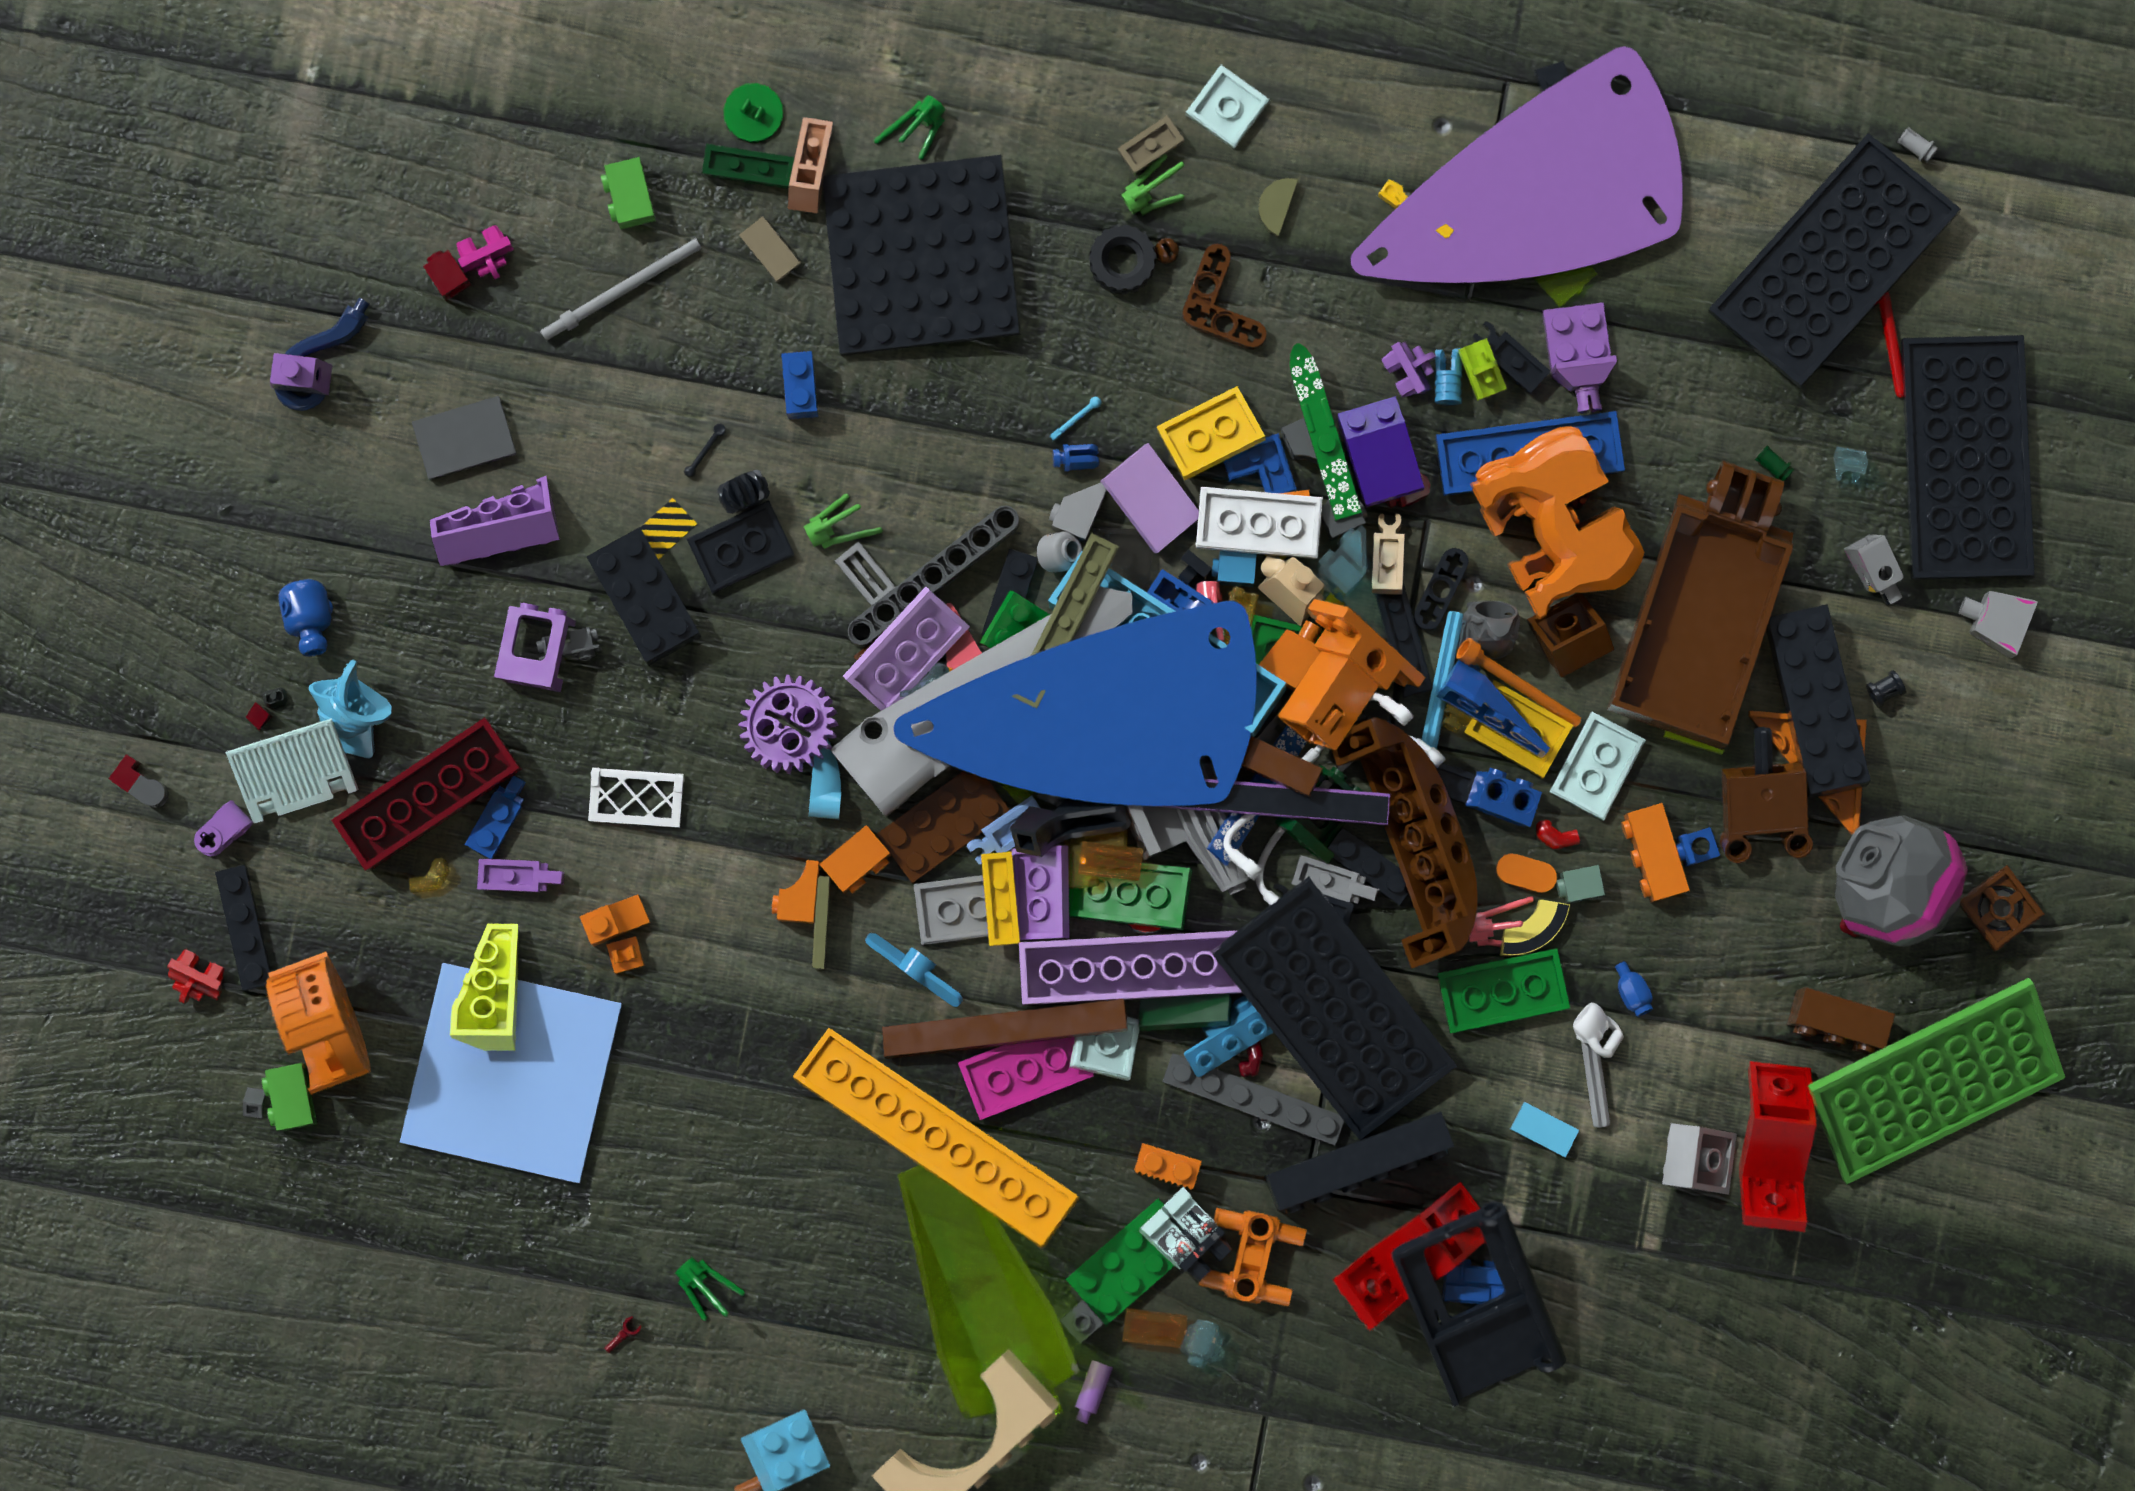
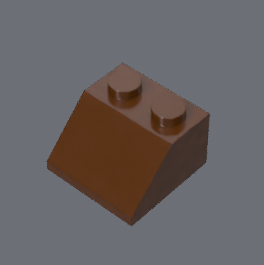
M1576 593L1549 607L1547 616L1542 619H1538L1536 615L1527 619L1549 663L1561 678L1614 650L1606 624L1582 593Z

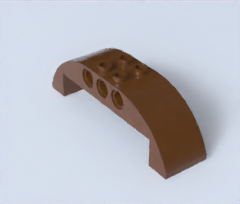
M1375 717L1351 727L1337 750H1332L1337 766L1361 760L1371 791L1374 793L1390 794L1388 825L1384 826L1423 930L1401 940L1412 969L1458 952L1467 943L1477 914L1478 896L1474 866L1446 787L1425 751L1411 736L1385 720Z

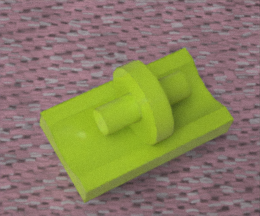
M1487 338L1458 349L1477 401L1507 389Z

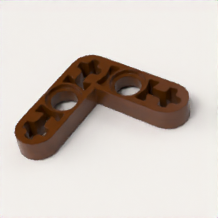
M1212 244L1204 252L1183 308V321L1190 328L1246 349H1258L1266 339V329L1263 324L1214 305L1228 270L1231 255L1226 246ZM1217 251L1222 252V258L1226 260L1225 262H1219L1215 273H1221L1220 277L1212 272L1202 271L1204 267L1210 270L1212 258L1208 256L1210 254L1215 255ZM1204 278L1213 280L1215 290L1210 294H1203L1198 289L1200 280ZM1195 307H1200L1201 314L1209 317L1210 311L1215 312L1210 328L1205 326L1207 323L1206 319L1198 317L1196 321H1192L1191 314L1187 313L1188 310L1194 311ZM1223 316L1230 318L1233 322V328L1226 333L1220 332L1215 325L1217 319ZM1238 321L1244 323L1241 327L1242 330L1250 332L1252 328L1258 329L1257 335L1261 336V338L1254 339L1252 343L1247 341L1248 336L1241 332L1239 333V338L1233 337L1237 331Z

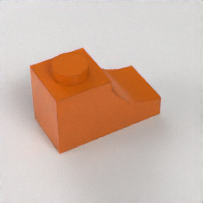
M806 860L805 869L799 880L787 889H779V896L773 895L772 914H777L778 921L815 924L817 878H819L820 869L819 861Z
M639 894L579 916L590 944L594 947L651 923Z

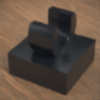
M1188 549L1180 561L1186 568L1178 576V579L1189 585L1197 575L1204 581L1212 572V568Z

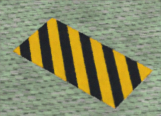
M672 498L640 528L659 560L697 523Z

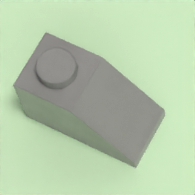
M1098 483L1064 497L1061 505L1055 503L1048 519L1053 521L1052 530L1056 532H1069L1076 536L1078 541L1086 543L1107 493L1104 485Z

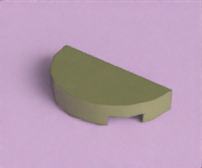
M1284 178L1276 180L1265 188L1260 197L1258 213L1261 222L1266 227V230L1276 237L1280 235L1298 179Z

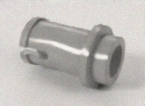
M1910 127L1904 131L1897 142L1917 155L1920 162L1924 160L1928 163L1938 149L1934 146L1935 142L1933 140L1931 142L1927 141Z

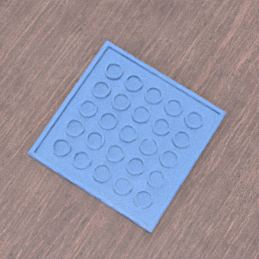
M442 963L400 1143L580 1183L622 1003L518 980L515 1051H484L450 1037L452 1005L455 998H458L463 986L464 977L469 972V969Z

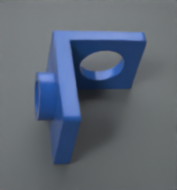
M1710 827L1675 838L1680 861H1683L1685 867L1720 856ZM1698 837L1705 838L1709 842V851L1704 855H1698L1692 849V843Z

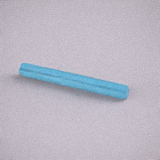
M1449 611L1447 614L1422 740L1430 747L1436 749L1446 702L1436 696L1454 666L1462 628L1463 614L1456 611Z

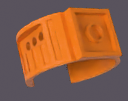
M327 952L268 973L269 978L266 980V986L277 1028L288 1054L299 1050L303 1052L310 1080V1088H308L310 1095L370 1072V1061L358 1020L348 998L346 988Z

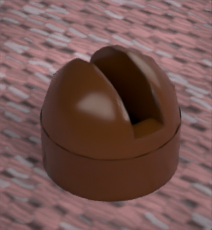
M1170 238L1161 239L1155 246L1156 258L1165 264L1174 262L1179 254L1178 244ZM1163 243H1166L1173 253L1170 257L1163 248Z

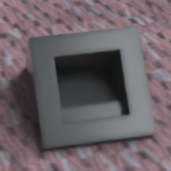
M247 1087L243 1100V1116L262 1118L265 1103L263 1089Z

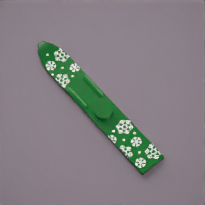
M1297 343L1293 346L1290 353L1289 366L1291 377L1335 521L1361 514L1362 511L1318 367L1308 349L1302 344Z

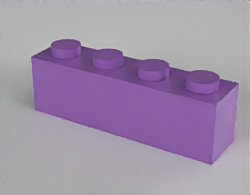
M547 476L536 479L537 485L526 489H524L523 485L511 489V495L498 500L494 496L486 498L474 509L465 506L431 519V536L440 566L458 564L475 558H486L493 554L517 551L524 547L547 544L551 541L559 540L557 520Z

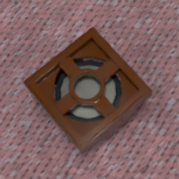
M2007 865L1973 888L1960 902L1961 909L1994 951L2000 949L2045 915ZM2020 900H2022V902H2023V909H2024L2023 915H2022V903H2021Z

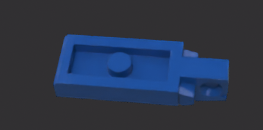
M513 776L506 789L499 786L497 791L493 793L464 845L489 859L494 858L522 809L521 805L524 799L519 797V794L526 782Z

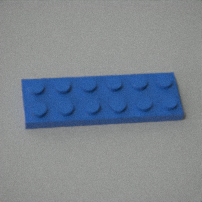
M1613 411L1438 434L1435 437L1443 494L1448 496L1473 492L1470 483L1477 481L1475 475L1485 463L1513 456L1538 436L1565 426L1579 428L1583 437L1587 439L1605 475L1622 473L1625 471L1617 413Z

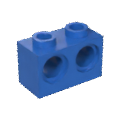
M1489 768L1488 772L1477 771L1466 806L1517 826L1531 827L1542 792L1532 789L1533 783L1516 778L1514 782L1506 779L1507 773L1494 768ZM1491 784L1495 787V794L1492 798L1488 795V788ZM1519 794L1522 802L1517 809L1514 801L1515 797Z

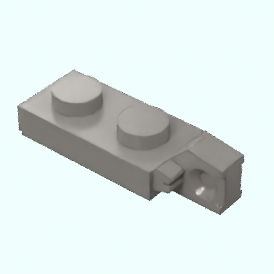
M1302 855L1300 856L1292 881L1293 885H1298L1309 876L1324 895L1349 903H1358L1360 896L1376 901L1379 889L1364 885L1366 877L1360 876L1359 873Z

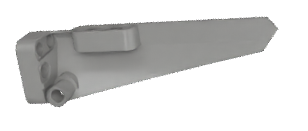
M1100 587L1074 640L1117 627L1132 614V593ZM1051 614L872 717L864 719L860 725L830 749L885 817L907 801L914 792L931 778L937 777L950 766L900 742L894 734V723L897 718L967 682L1031 656ZM929 720L911 725L914 737L929 733L934 727L933 723ZM875 722L881 725L882 734L879 738L870 739L866 736L865 728L868 724Z

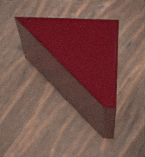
M255 702L246 718L260 730L272 716L259 703Z

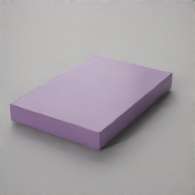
M1149 443L1143 445L1101 480V483L1154 553L1161 551L1198 520L1199 510Z

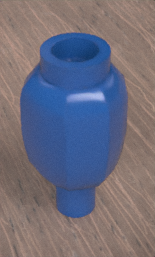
M1626 961L1616 965L1615 968L1620 976L1618 990L1626 1008L1629 1011L1635 1012L1637 1017L1652 1011V993L1642 976L1636 972H1631Z

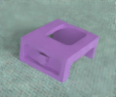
M521 603L520 608L509 606L494 677L508 683L561 692L563 680L557 676L568 626L575 627L576 621L566 616L567 611L556 608H549L547 613L538 611V606ZM522 617L552 623L546 656L541 661L514 655L516 637Z

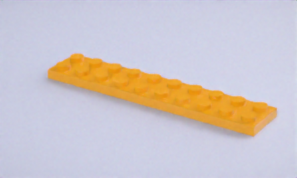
M830 1028L827 1029L793 1075L795 1081L1042 1249L1079 1199L1078 1195Z

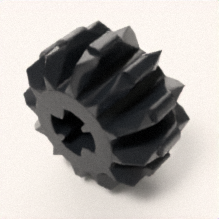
M760 470L741 474L721 484L717 489L722 507L730 514L754 506L767 499L770 495L767 480L763 477Z

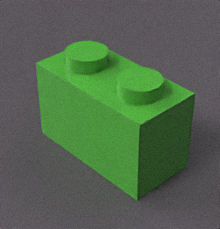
M640 157L604 165L606 175H601L604 192H611L613 203L608 204V209L612 222L618 221L620 229L656 221Z
M298 1063L265 1070L266 1077L262 1078V1086L265 1096L270 1095L272 1108H268V1117L271 1126H276V1131H285L317 1124L312 1094L310 1095L308 1091L310 1083L306 1064Z

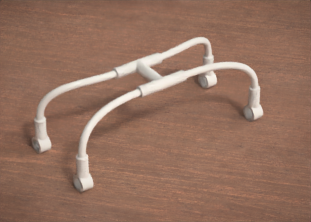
M1374 693L1369 700L1380 702V706L1391 713L1404 726L1413 718L1408 709L1401 704L1399 705L1388 696ZM1412 737L1425 751L1435 768H1438L1446 760L1436 748L1430 747L1419 738ZM1317 745L1314 749L1311 748L1302 759L1313 764L1320 757V753L1325 747ZM1353 762L1337 766L1336 768L1343 772ZM1325 780L1319 788L1329 789L1333 784ZM1245 814L1228 830L1224 837L1223 846L1231 861L1239 866L1252 880L1256 878L1258 890L1263 895V899L1269 905H1272L1280 897L1273 891L1267 890L1263 881V872L1272 849L1285 831L1280 826L1265 846L1258 864H1256L1231 846V840L1237 831L1256 816Z

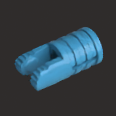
M1460 348L1452 350L1451 370H1446L1444 351L1442 349L1435 350L1436 397L1434 403L1458 405L1462 403V360L1458 353Z

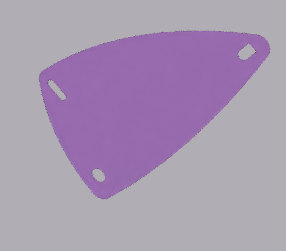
M1619 47L1543 91L1477 138L1416 189L1356 248L1351 256V265L1355 272L1363 276L1416 282L1468 283L1513 280L1564 272L1593 265L1643 249L1675 235L1681 224L1682 172L1679 149L1666 104L1650 71L1639 54L1628 47ZM1617 75H1625L1631 81V89L1625 95H1618L1611 89V80ZM1645 196L1653 197L1667 217V221L1664 224H1658L1643 205L1642 201ZM1444 224L1454 229L1449 238H1444L1435 230ZM1380 247L1386 248L1388 256L1373 266L1367 256Z

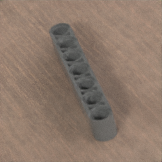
M1007 505L996 508L855 618L848 627V637L855 647L865 648L878 638L910 604L901 599V594L905 589H915L919 594L927 587L936 595L1012 536L1019 526V517L1016 510ZM1002 514H1009L1013 517L1014 523L1009 528H1001L996 522L997 518ZM977 533H986L990 537V542L984 547L976 546L972 540ZM955 551L963 552L966 556L965 562L959 566L951 564L949 561L951 553ZM930 570H938L942 574V579L937 584H929L925 580L926 573ZM883 607H889L894 611V617L888 622L880 621L877 617L878 611ZM856 627H868L870 629L869 637L862 641L854 638L853 632Z

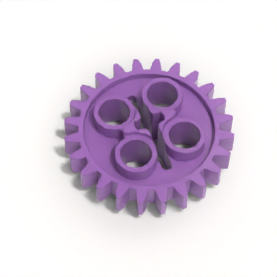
M786 675L784 683L777 677H774V686L772 687L763 682L765 691L762 693L754 689L755 701L745 700L751 707L750 710L740 712L747 721L739 723L743 730H747L740 735V738L748 742L744 748L748 753L753 752L751 757L756 762L761 760V765L765 769L772 764V770L775 773H778L783 766L787 774L791 773L792 766L794 765L800 772H803L804 762L813 767L814 762L812 758L814 756L823 760L824 756L820 750L822 748H832L827 742V738H836L837 735L830 728L838 726V722L830 718L837 714V711L834 707H828L833 701L829 696L823 697L825 694L822 687L815 689L816 684L812 680L808 681L805 685V680L802 676H798L794 683L790 675ZM783 699H789V705L783 710H778L779 702ZM771 711L788 723L793 722L799 729L811 733V736L807 738L790 726L784 727L777 719L766 716V712ZM814 712V720L808 724H803L804 716ZM774 725V730L770 735L762 736V731L766 726ZM798 738L799 745L793 750H787L788 743Z

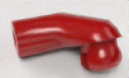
M1541 820L1536 824L1538 839L1552 849L1580 844L1577 829L1561 833L1552 826L1549 820Z

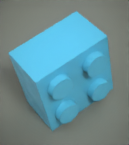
M806 1410L794 1413L740 1438L763 1491H779L830 1467Z

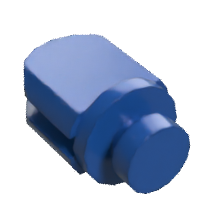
M1063 444V452H1060L1059 449L1053 450L1054 468H1059L1060 464H1063L1065 472L1096 468L1099 466V458L1096 456L1098 454V446L1095 444L1069 446L1068 444Z

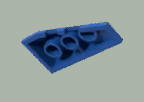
M1459 660L1453 666L1436 697L1536 756L1544 757L1550 749L1491 681L1480 673L1481 669L1477 665H1466Z

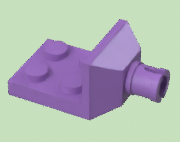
M1596 303L1543 310L1551 377L1568 391H1575L1578 413H1587L1589 405L1591 413L1602 410L1599 388L1617 362L1616 356H1611L1604 304Z

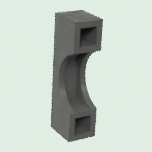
M1304 418L1282 427L1280 433L1292 459L1307 460L1318 465ZM1329 499L1322 507L1321 522L1330 542L1364 527L1366 523L1364 518L1368 516L1360 500L1361 514L1335 521Z

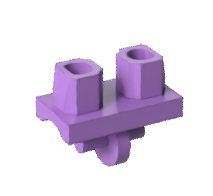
M1397 342L1392 345L1393 350L1382 358V362L1389 373H1393L1401 367L1404 368L1407 377L1395 383L1401 396L1408 397L1416 393L1424 394L1430 391L1432 388L1420 367H1422L1426 376L1434 373L1429 363L1436 358L1434 352L1425 355L1421 347L1417 346L1412 349L1417 358L1416 360L1406 342Z

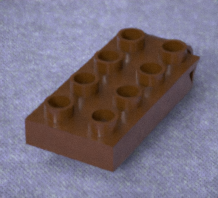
M1722 461L1715 478L1706 485V491L1709 494L1706 503L1678 494L1607 707L1608 711L1721 750L1729 744L1793 549L1792 539L1794 533L1771 525L1773 518L1782 511L1780 498L1784 488V481Z

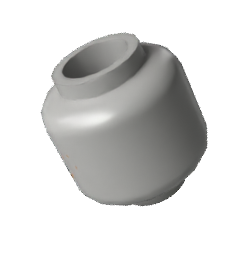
M1063 531L1047 534L1038 543V561L1042 568L1048 572L1068 571L1082 551L1081 544L1076 536L1069 532Z

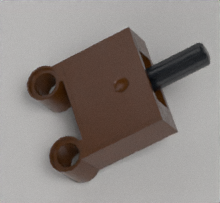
M1759 727L1753 731L1755 766L1722 769L1724 832L1720 836V845L1725 856L1733 863L1746 861L1752 853V847L1746 835L1781 832V841L1786 851L1795 858L1805 857L1813 847L1812 838L1808 833L1806 771L1801 762L1773 765L1772 730L1767 727ZM1795 836H1803V839L1798 844H1790V841ZM1742 841V845L1738 849H1729L1733 842Z

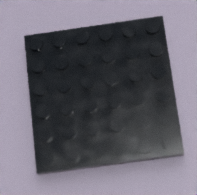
M1002 155L824 176V201L839 353L841 356L1020 335Z

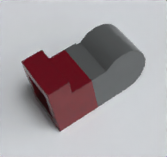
M126 754L108 779L145 805L152 808L163 806L169 796L167 787L163 783L154 779H148L139 773L137 768L141 763Z

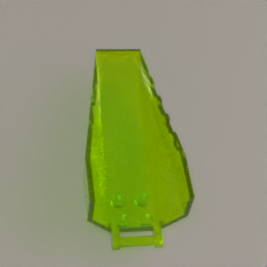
M920 1165L899 1173V1184L909 1222L937 1355L964 1419L967 1420L997 1413L991 1391L980 1376L1008 1349L1058 1401L1059 1405L1053 1411L1054 1414L1062 1412L1063 1409L1055 1388L1080 1372L1053 1306L997 1217Z

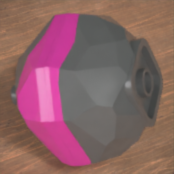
M1905 815L1876 820L1857 828L1836 865L1835 898L1847 928L1854 934L1899 947L1911 946L1933 937L1948 924L1958 911L1966 880L1967 866L1956 840L1940 828Z

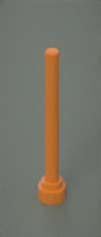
M1467 638L1460 645L1456 653L1458 660L1466 665L1472 664L1474 666L1477 664L1548 711L1573 724V727H1577L1581 723L1579 715L1486 656L1484 650L1481 649V645L1473 639Z

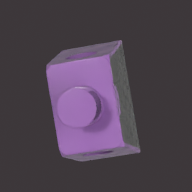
M274 353L270 386L272 389L329 395L333 365L317 358ZM319 370V377L316 381V372Z

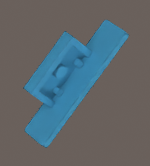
M1246 996L1235 1000L1233 1005H1231L1230 1025L1201 1027L1208 1038L1186 1050L1184 1056L1197 1077H1201L1267 1037L1273 1031Z

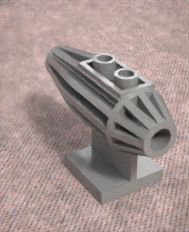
M1202 756L1199 763L1204 779L1217 780L1213 763ZM1126 805L1131 822L1129 828L1143 860H1147L1162 851L1186 841L1222 892L1228 890L1229 894L1232 895L1247 888L1244 882L1250 880L1249 876L1233 861H1230L1228 866H1225L1207 850L1208 845L1229 813ZM1241 844V846L1239 847L1238 851L1241 852V853L1244 855L1243 848H1242V844Z

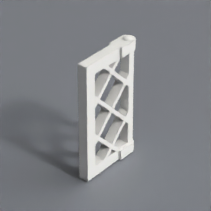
M592 768L588 821L680 828L683 783L685 781L684 774ZM601 777H612L619 780L606 793L600 787ZM627 779L648 780L650 784L636 795L625 781ZM657 781L674 782L673 792L666 797L655 783ZM623 784L633 798L619 809L608 795ZM653 786L664 800L649 811L639 797ZM606 798L617 812L615 814L598 813L599 803ZM637 800L648 814L646 816L624 815L623 811ZM666 802L672 808L671 818H658L653 815Z

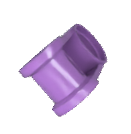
M230 800L197 831L194 837L195 846L206 856H217L233 841L242 836L252 826L253 822L233 800ZM216 835L213 840L216 845L213 848L208 845L205 846V836L214 837Z

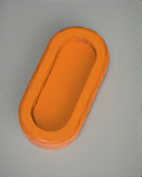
M1512 853L1503 856L1496 865L1498 878L1512 886L1537 893H1545L1556 884V871L1546 862Z

